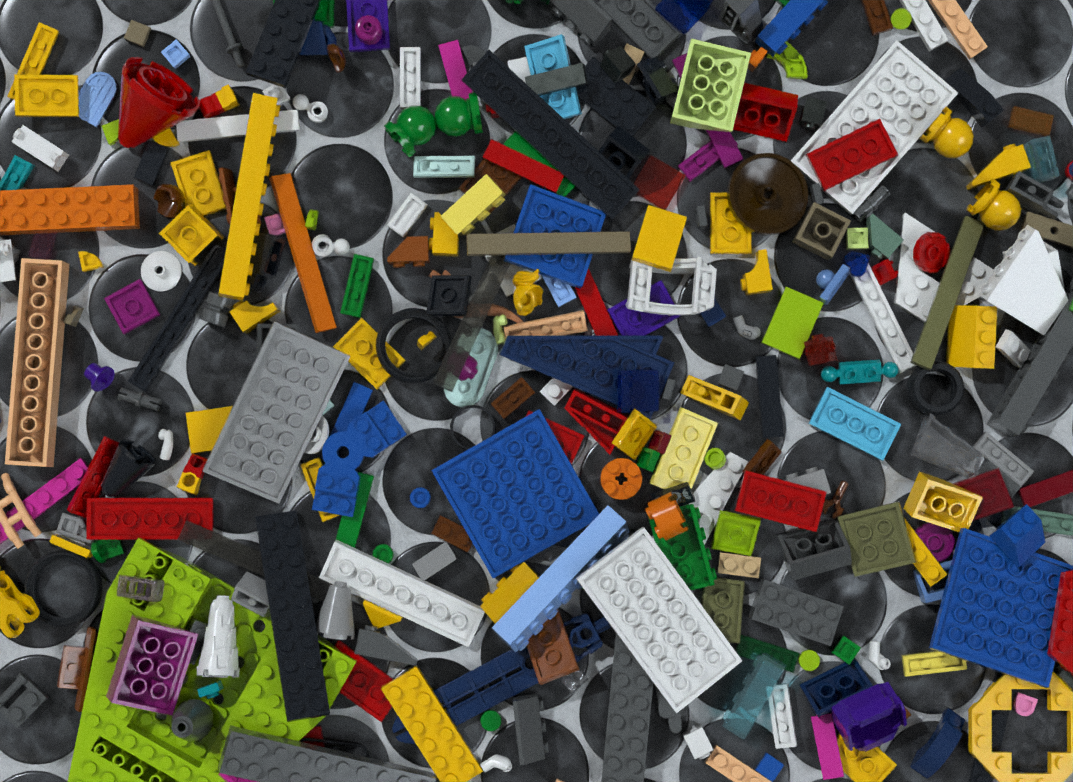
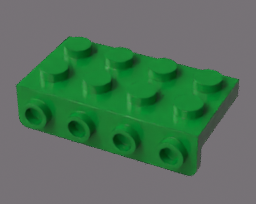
M694 504L680 507L686 520L682 524L684 527L688 526L689 530L667 541L664 538H658L654 529L657 526L655 520L649 519L655 543L688 588L695 590L715 585L714 580H717L714 568H710L708 561L712 559L709 547L705 548L703 542L706 539L704 528H700L698 519H701L699 508L694 507Z

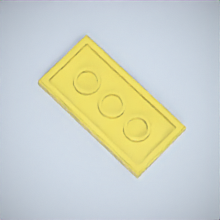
M680 407L669 433L672 436L666 451L660 455L649 484L661 489H667L688 482L692 490L718 423Z

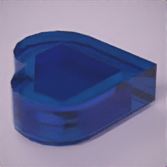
M851 251L845 255L844 263L849 267L852 276L861 277L866 272L870 256Z

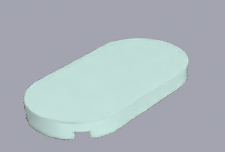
M474 328L465 332L460 337L455 352L466 351L478 363L476 367L478 372L471 380L468 378L465 381H460L449 371L447 372L444 380V392L447 399L455 406L465 407L478 403L488 383L498 354V345L492 333L483 328Z

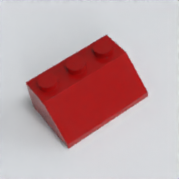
M744 83L733 130L787 142L798 106V95Z

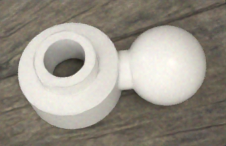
M298 94L293 98V106L297 110H307L308 117L312 122L321 123L327 118L328 109L324 103L319 101L309 103L307 96L303 94ZM314 109H321V114L316 115Z
M323 234L316 236L312 241L313 251L318 256H327L332 250L339 255H344L350 249L347 240L338 239L332 242L330 237ZM320 242H325L324 246H318Z

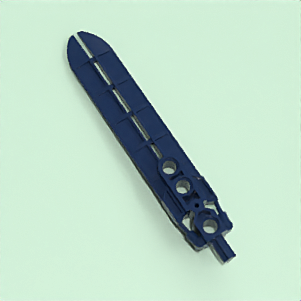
M583 613L572 617L570 621L564 622V626L578 625L572 629L570 636H568L572 648L573 646L583 648L589 645L586 647L587 650L578 656L574 653L576 661L579 662L587 654H592L602 647L603 642L599 634L611 628L605 617L593 623L589 615ZM583 628H589L592 631V636L589 639H584L581 636L580 632ZM526 646L522 651L518 650L516 653L512 649L434 690V693L443 707L447 706L446 712L455 726L539 682L534 668L526 665V659L530 657ZM521 666L522 670L506 677L505 674ZM502 677L503 680L479 692L478 688ZM474 691L475 695L454 706L451 705L452 702ZM397 716L393 724V733L405 727L399 716ZM408 730L396 736L398 741L416 744Z

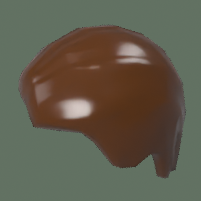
M162 184L156 189L154 200L158 202V213L164 217L174 219L184 208L185 197L183 192L172 184Z

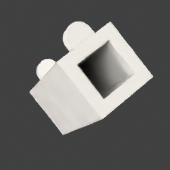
M24 125L18 128L13 135L14 139L12 142L56 171L60 170L69 154Z

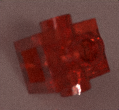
M824 334L811 336L812 340L804 342L809 366L837 360L836 346L832 336L824 337Z

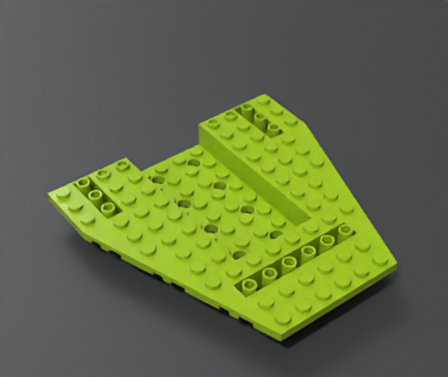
M138 538L106 594L68 782H225L218 775V765L230 725L299 741L326 716L287 722L271 617H262L234 601L236 647H238V656L244 659V666L240 668L239 677L217 678L197 676L200 653L195 664L189 663L186 672L188 681L182 684L175 706L176 708L181 702L188 699L202 700L209 705L214 718L212 730L206 737L199 741L183 740L172 731V715H167L165 720H160L157 717V712L111 703L106 695L132 615L187 630L193 618L208 624L210 605L213 600H216L217 596H229V600H231L235 589L234 586L183 557L158 548L142 538ZM257 620H261L265 624V629L262 632L257 631L254 627ZM318 635L330 709L357 660L339 651L333 644ZM222 681L224 688L218 691L224 697L222 704H216L213 697L209 699L206 696L199 697L197 689Z

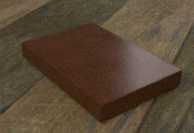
M483 159L475 168V178H467L459 187V190L465 194L487 174L506 193L503 197L505 198L522 177ZM493 206L488 212L491 214L496 207Z

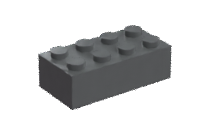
M761 578L748 618L831 646L844 606Z

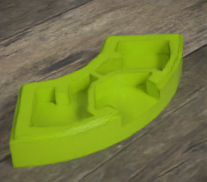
M789 42L785 43L788 47L780 55L776 53L772 58L770 54H767V58L774 59L782 65L787 79L808 78L807 67L802 55Z

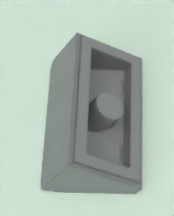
M446 541L412 565L420 579L424 581L458 558Z

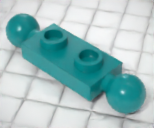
M880 360L839 362V369H835L832 366L824 367L821 371V377L826 382H833L836 378H839L840 384L881 382L882 374L888 378H893L898 374L899 368L894 362H887L881 366Z

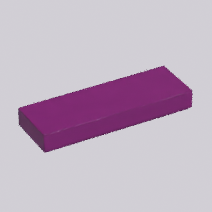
M711 140L678 165V168L689 182L720 160Z

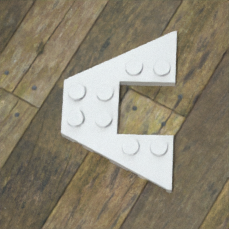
M904 213L902 215V233L900 235L904 240L900 244L894 304L925 323L939 282L918 269L913 259V249L921 235L934 231L907 213ZM973 257L955 305H966L980 297L981 288L984 283L989 281L994 269Z

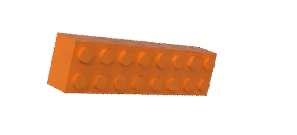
M134 185L0 191V235L140 229L138 188Z

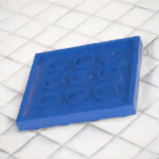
M530 184L513 233L600 232L606 215L599 209ZM593 254L505 255L504 261L533 272L539 269V274L581 289Z

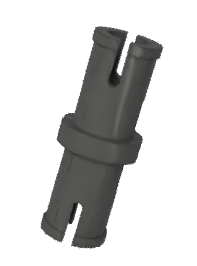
M881 185L877 191L864 200L852 215L858 222H861L870 212L878 209V205L891 195L890 192Z
M121 387L119 392L127 396L118 393V400L133 403L136 407L143 406L158 411L160 406L152 403L160 405L162 403L161 398L145 395V392L142 391L135 392Z

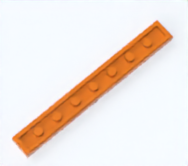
M291 174L271 176L269 179L315 333L333 330L337 327L308 230L305 227V220Z

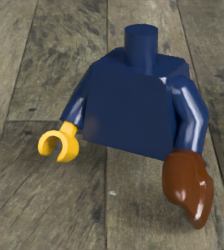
M314 18L299 55H329L337 73L342 72L345 68L346 58L342 49L337 45L336 36L328 25L324 24L323 21H315Z

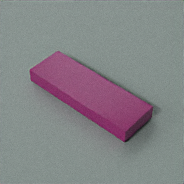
M458 40L438 45L452 96H460L464 99L469 98V93H472V90L461 81L467 72Z
M832 713L820 717H811L823 780L844 777Z

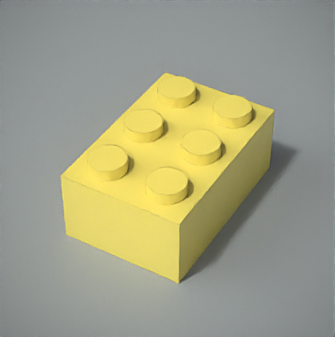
M486 174L444 212L441 218L457 235L470 234L475 229L474 224L478 220L484 221L490 215L488 211L493 206L497 208L505 201L503 197L506 193Z

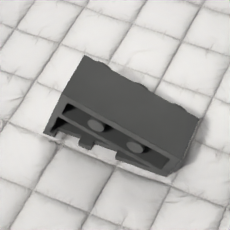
M725 0L718 19L748 46L764 29L758 0Z

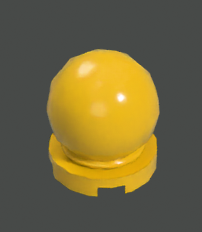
M945 106L942 109L944 114L941 113L925 131L927 135L923 134L920 140L924 143H927L929 140L933 141L936 151L946 158H958L970 150L974 134L966 121L960 118H951L952 110Z
M993 178L991 184L987 183L976 194L974 198L977 201L974 205L969 204L966 210L972 215L979 213L980 219L986 227L995 231L1006 230L1015 225L1020 218L1021 206L1013 194L1008 191L999 190L1000 183Z

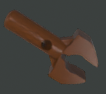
M841 481L833 498L830 500L825 499L822 509L823 514H826L829 506L833 504L835 510L830 518H835L842 514L844 509L841 508L840 501L849 485L848 482Z

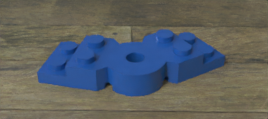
M384 400L348 423L347 432L334 433L325 441L322 456L326 464L318 469L312 510L349 517L354 516L361 476L356 469L362 464L365 456L374 458L407 435ZM346 446L349 449V455L346 458H341L339 450L341 447Z

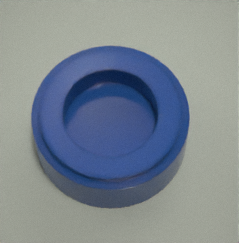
M420 487L411 492L410 501L413 506L424 508L430 503L431 495L427 489Z

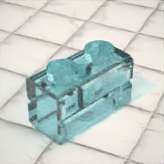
M1050 136L1032 139L1024 144V149L1031 166L1029 169L1032 179L1041 183L1060 176L1058 167H1056L1057 162Z

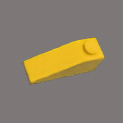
M1014 143L1003 147L1004 151L998 154L966 186L967 190L991 183L993 178L997 181L1015 175L1018 171L1024 172L1031 168L1023 144L1016 146Z
M688 375L680 392L686 397L740 421L749 404L742 396L691 375Z

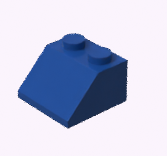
M1027 504L1013 513L989 535L1017 567H1020L1046 542L1042 521Z

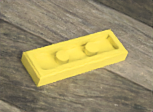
M939 651L901 655L905 677L967 669L965 660Z

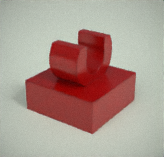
M889 259L871 267L879 285H883L897 277L898 270L894 271L891 265L894 262L889 261Z

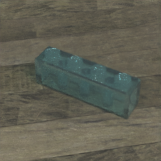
M767 653L756 657L752 665L755 667L752 674L748 673L742 682L745 685L742 692L738 691L732 700L735 703L731 710L727 709L722 718L725 721L722 727L743 740L748 737L787 667L786 664Z

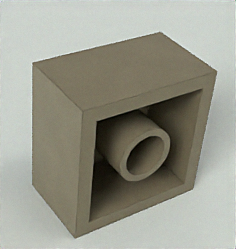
M814 202L807 211L792 242L826 260H830L851 220Z

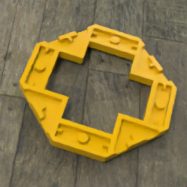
M1054 671L1052 672L1049 688L1002 673L1003 675L996 682L992 683L978 702L968 709V751L998 782H1064L1073 772V692ZM1011 689H1047V710L1067 711V752H1047L1048 773H1012V753L1008 751H992V710H1012Z

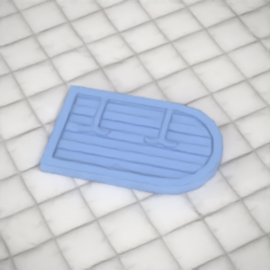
M95 72L86 79L79 91V118L95 127H98L117 93V83L111 75L105 72Z

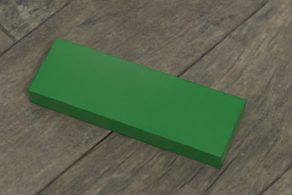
M354 254L340 311L341 314L361 318L374 258Z

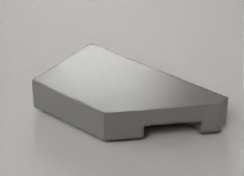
M62 513L56 533L92 544L94 540H86L87 524L85 520Z

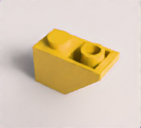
M434 212V218H430V230H433V238H429V250H432L434 256L458 257L459 235L441 218L439 212Z

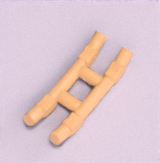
M4 473L1 475V479L8 495L0 500V523L7 537L18 549L24 543L12 525L22 520L34 537H37L42 532L24 506L9 474ZM13 502L18 512L7 518L3 508Z

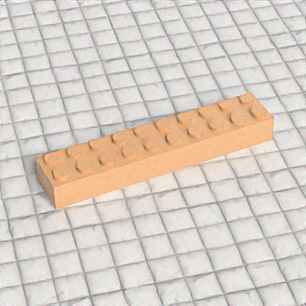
M21 258L5 464L54 467L65 328L64 319L66 316L70 265L61 260Z

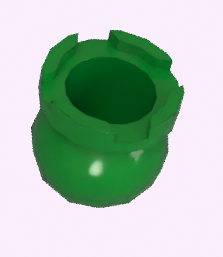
M474 92L469 93V98L467 99L460 96H449L442 99L436 107L434 116L436 125L446 135L458 137L466 134L470 129H474L475 134L483 133L478 98Z
M411 105L402 110L397 117L396 123L393 124L389 121L384 125V129L394 142L398 141L403 147L402 151L410 158L416 153L415 146L429 142L434 136L436 122L432 112L427 108Z

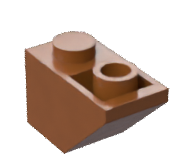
M428 236L406 237L387 257L389 265H392L393 268H403L405 264H413V267H425V263H430Z

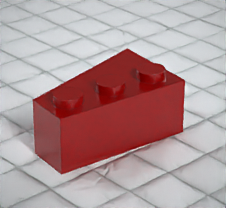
M576 388L565 406L566 411L610 455L615 447L612 441L629 416Z

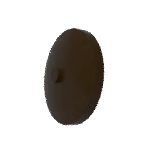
M761 153L747 158L733 171L728 182L727 199L733 216L743 227L760 235H776L792 228L801 219L808 203V188L803 174L789 159L778 154Z

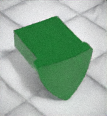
M94 540L91 545V553L100 563H105L107 559L125 553L121 540Z

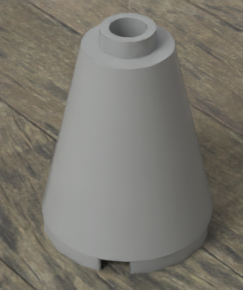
M335 581L334 585L329 586L315 623L317 636L318 632H321L324 638L347 640V636H349L351 640L354 639L351 587H348L346 582Z

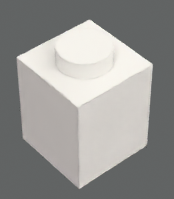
M701 725L682 733L694 759L699 758L701 760L710 755V751L713 748Z

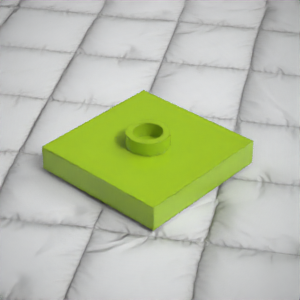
M720 510L711 549L752 556L761 518Z

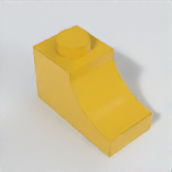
M766 249L756 252V261L753 269L745 273L743 279H740L741 290L745 291L746 296L767 293L773 290Z
M242 300L232 306L233 309L229 311L245 334L255 329L257 324L266 322L280 312L274 303L258 307L251 305L247 300L245 302Z

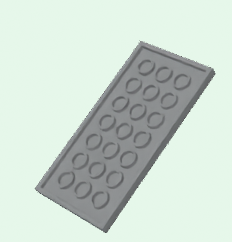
M274 321L204 465L203 472L279 504L350 359V355Z

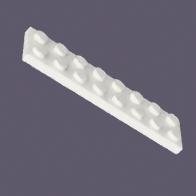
M335 540L319 576L320 579L333 585L335 581L346 582L347 586L351 587V593L467 647L470 646L485 613L479 605L425 580L423 581L339 540Z

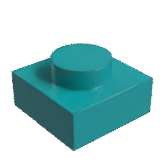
M218 681L201 687L197 691L199 697L206 696L209 699L218 696V691L224 687L222 681Z

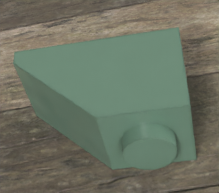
M873 213L866 219L868 248L876 259L884 261L892 255L904 239Z

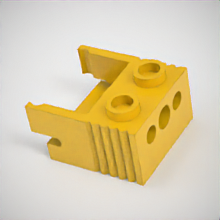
M192 203L187 205L159 233L188 263L191 262L194 266L198 264L195 261V257L215 237L219 236L221 240L225 237L207 218H204V215H201V212L196 207H193Z

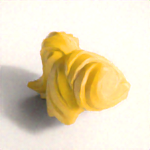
M536 269L534 272L518 271L512 279L516 287L513 301L518 315L526 316L534 310V307L542 304L543 288L533 284L540 277L539 269Z

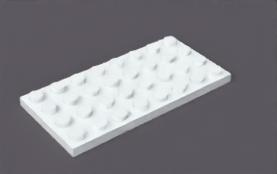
M896 40L793 157L791 162L809 180L817 184L819 181L806 154L880 119L898 156L823 191L846 212L852 215L940 115L942 109L954 99L958 92Z
M641 527L576 578L676 713L742 662L739 655L644 527Z

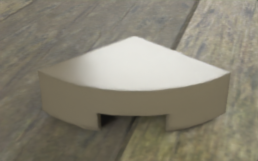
M79 306L72 308V314L68 313L66 315L64 323L74 327L77 326L84 308Z

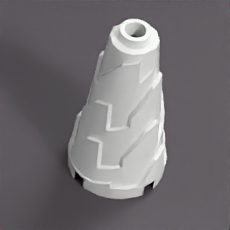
M217 596V599L213 600L210 605L208 626L206 627L204 643L201 649L199 666H197V676L217 678L232 676V678L239 677L240 668H238L233 601L229 600V596Z

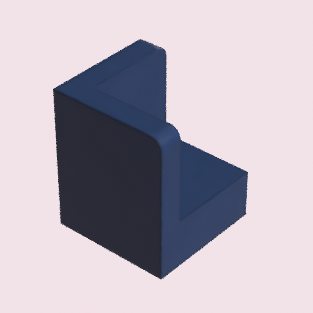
M715 297L713 308L698 313V315L702 316L708 327L726 317Z

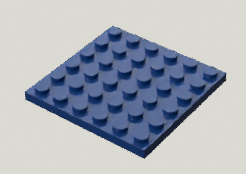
M540 409L431 470L492 578L499 576L589 525L599 515L598 510Z
M961 528L929 648L1049 688L1055 661L1047 655L1060 575L1061 572L1073 570V565L1034 553L1020 567H1017L991 537Z

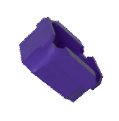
M889 682L876 684L841 700L831 707L833 722L850 751L855 747L858 751L866 752L894 739L900 725L904 727L907 725L905 707Z

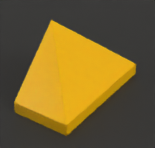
M366 599L363 602L372 625L376 626L377 629L400 622L403 619L402 616Z

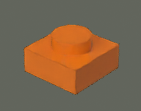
M760 47L758 51L753 50L748 64V69L751 72L755 70L768 52L763 47Z

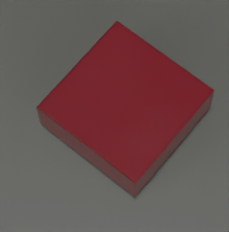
M655 430L648 448L664 454L672 435Z

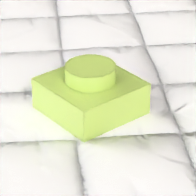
M847 228L846 249H868V228Z

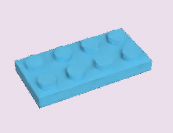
M562 34L524 46L531 75L571 66L565 37ZM576 87L540 95L563 119L582 114Z
M826 387L808 423L881 461L884 460L901 426L900 423L829 387Z

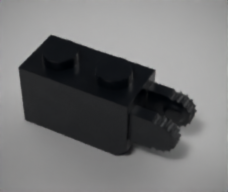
M259 232L258 236L254 235L253 243H257L255 256L251 255L250 263L254 264L252 276H247L246 283L250 284V290L254 289V291L261 293L266 286L267 279H273L277 274L286 240Z

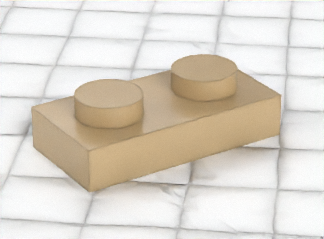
M719 552L717 573L759 578L761 558Z

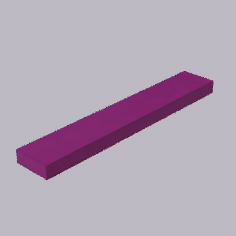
M687 53L672 60L680 80ZM705 130L724 169L743 161V157L730 132Z

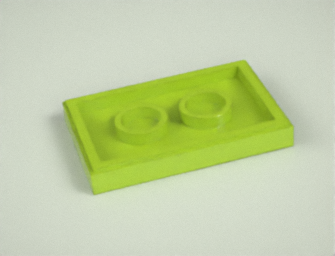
M785 287L761 343L800 359L824 303Z

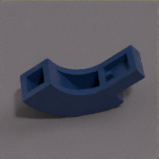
M949 708L944 710L936 730L928 742L917 750L910 767L927 779L931 777L945 763L963 734L960 731L965 719Z

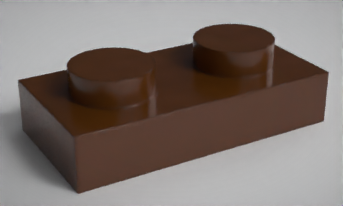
M521 377L496 398L491 405L505 419L535 392Z
M767 439L742 472L744 473L746 470L764 475L782 451Z
M440 515L431 534L469 552L473 543L464 527Z

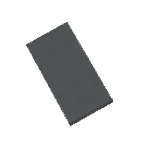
M600 0L597 3L612 18V22L640 50L644 51V54L649 59L658 58L682 35V32L650 0Z

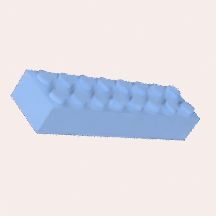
M607 506L492 627L495 633L515 653L518 650L522 651L528 645V639L533 634L537 635L543 629L544 622L547 619L551 620L557 614V609L560 605H565L572 598L571 594L576 588L578 590L582 588L576 578L629 537L627 522L610 506Z

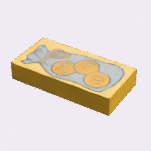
M59 534L51 536L50 543L86 558L93 557L90 547Z

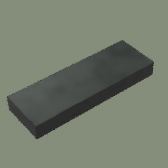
M584 63L525 77L526 84L539 96L588 84Z

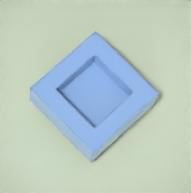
M177 39L161 51L175 69L191 57Z

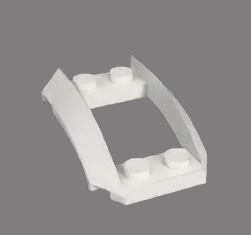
M702 257L691 259L675 258L671 272L632 261L631 259L628 299L625 305L627 309L661 315H695L714 307L717 269L711 264L707 265L701 260ZM652 272L662 274H694L692 304L672 305L649 302Z

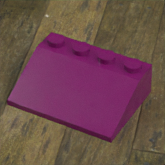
M132 615L106 697L114 704L173 716L198 634L156 620Z

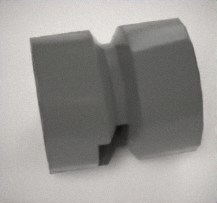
M209 292L205 301L207 307L203 308L199 319L225 328L229 318L227 312L231 311L234 300L219 297L218 294Z

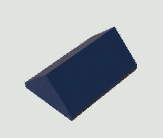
M856 658L853 659L850 665L844 662L800 684L813 714L817 717L832 711L831 707L841 700L873 686Z

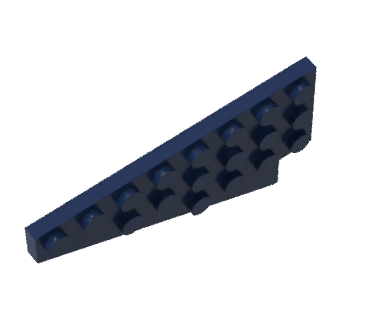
M660 335L507 336L499 354L627 410L633 411L636 409L648 419L652 417L675 363L656 355L663 336Z

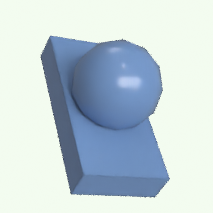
M843 264L836 274L830 270H822L818 273L816 283L820 288L825 289L820 296V301L825 306L828 305L848 277V266Z

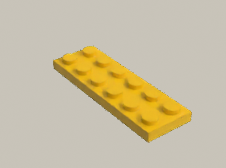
M417 665L381 687V690L440 782H467L483 772L478 760Z

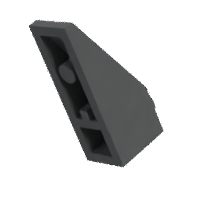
M365 625V628L361 627L359 629L354 654L417 665L418 659L385 633L378 631L376 626Z

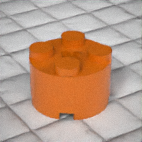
M617 458L608 462L603 467L600 474V484L603 491L611 498L619 500L628 499L639 491L642 484V473L633 461ZM620 473H623V477L626 478V482H622V485H619V481L615 480V477L619 476Z
M671 492L648 502L649 507L645 508L649 519L655 520L657 526L654 529L658 538H664L665 541L689 530L688 526L684 527L682 524L686 520L677 501H671L670 499L673 496Z

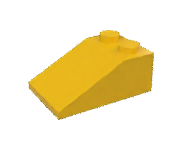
M919 471L903 509L913 518L960 532L961 528H970L983 497L938 477Z

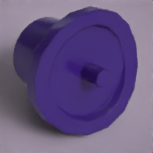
M92 363L86 368L84 376L91 381V389L98 392L107 388L113 382L115 372L110 366L101 367L97 363Z

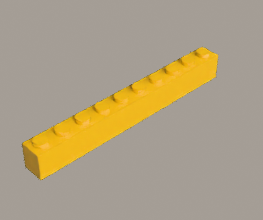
M256 93L252 95L218 293L219 297L243 301L244 295L248 296L250 284L246 283L247 276H252L254 265L250 263L251 255L255 256L257 243H253L254 235H259L260 223H257L258 215L262 216L264 206L263 203H260L261 195L265 196L267 184L263 183L264 176H269L270 164H267L268 156L272 157L274 144H270L271 136L275 137L277 125L273 124L274 117H278L280 105H277L278 98Z

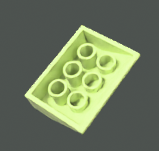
M691 39L670 123L688 128L732 132L751 53Z

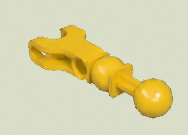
M0 566V629L8 638H16L23 632L24 623L35 621L40 611L32 597L21 593L11 578L5 574L6 572L4 570L1 571ZM10 623L14 626L15 630L10 627Z

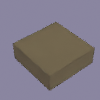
M131 20L124 39L144 47L151 28Z

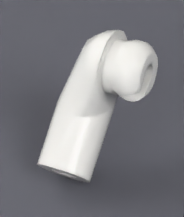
M161 429L158 437L160 440H164L160 458L170 460L173 450V433L169 429Z
M870 641V662L877 669H889L891 663L889 659H886L880 653V642Z
M498 754L480 763L485 773L494 767L503 770V772H509L512 769L511 760Z

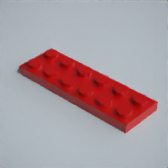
M87 498L86 540H128L138 538L213 539L214 498Z

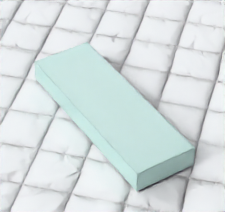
M414 156L413 176L414 178H475V156Z

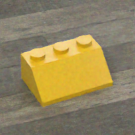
M954 306L948 323L946 363L953 367L994 369L997 322L996 306Z
M526 562L513 567L510 570L512 574L507 579L503 577L496 584L498 588L493 593L488 592L481 599L483 604L480 607L495 624L540 577Z

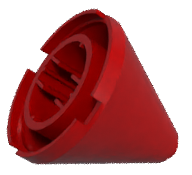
M140 57L129 58L122 67L118 139L120 144L126 148H135L193 116L200 106L199 98L196 96L193 99L190 94L193 89L182 78L154 61L150 65L141 63L143 58Z

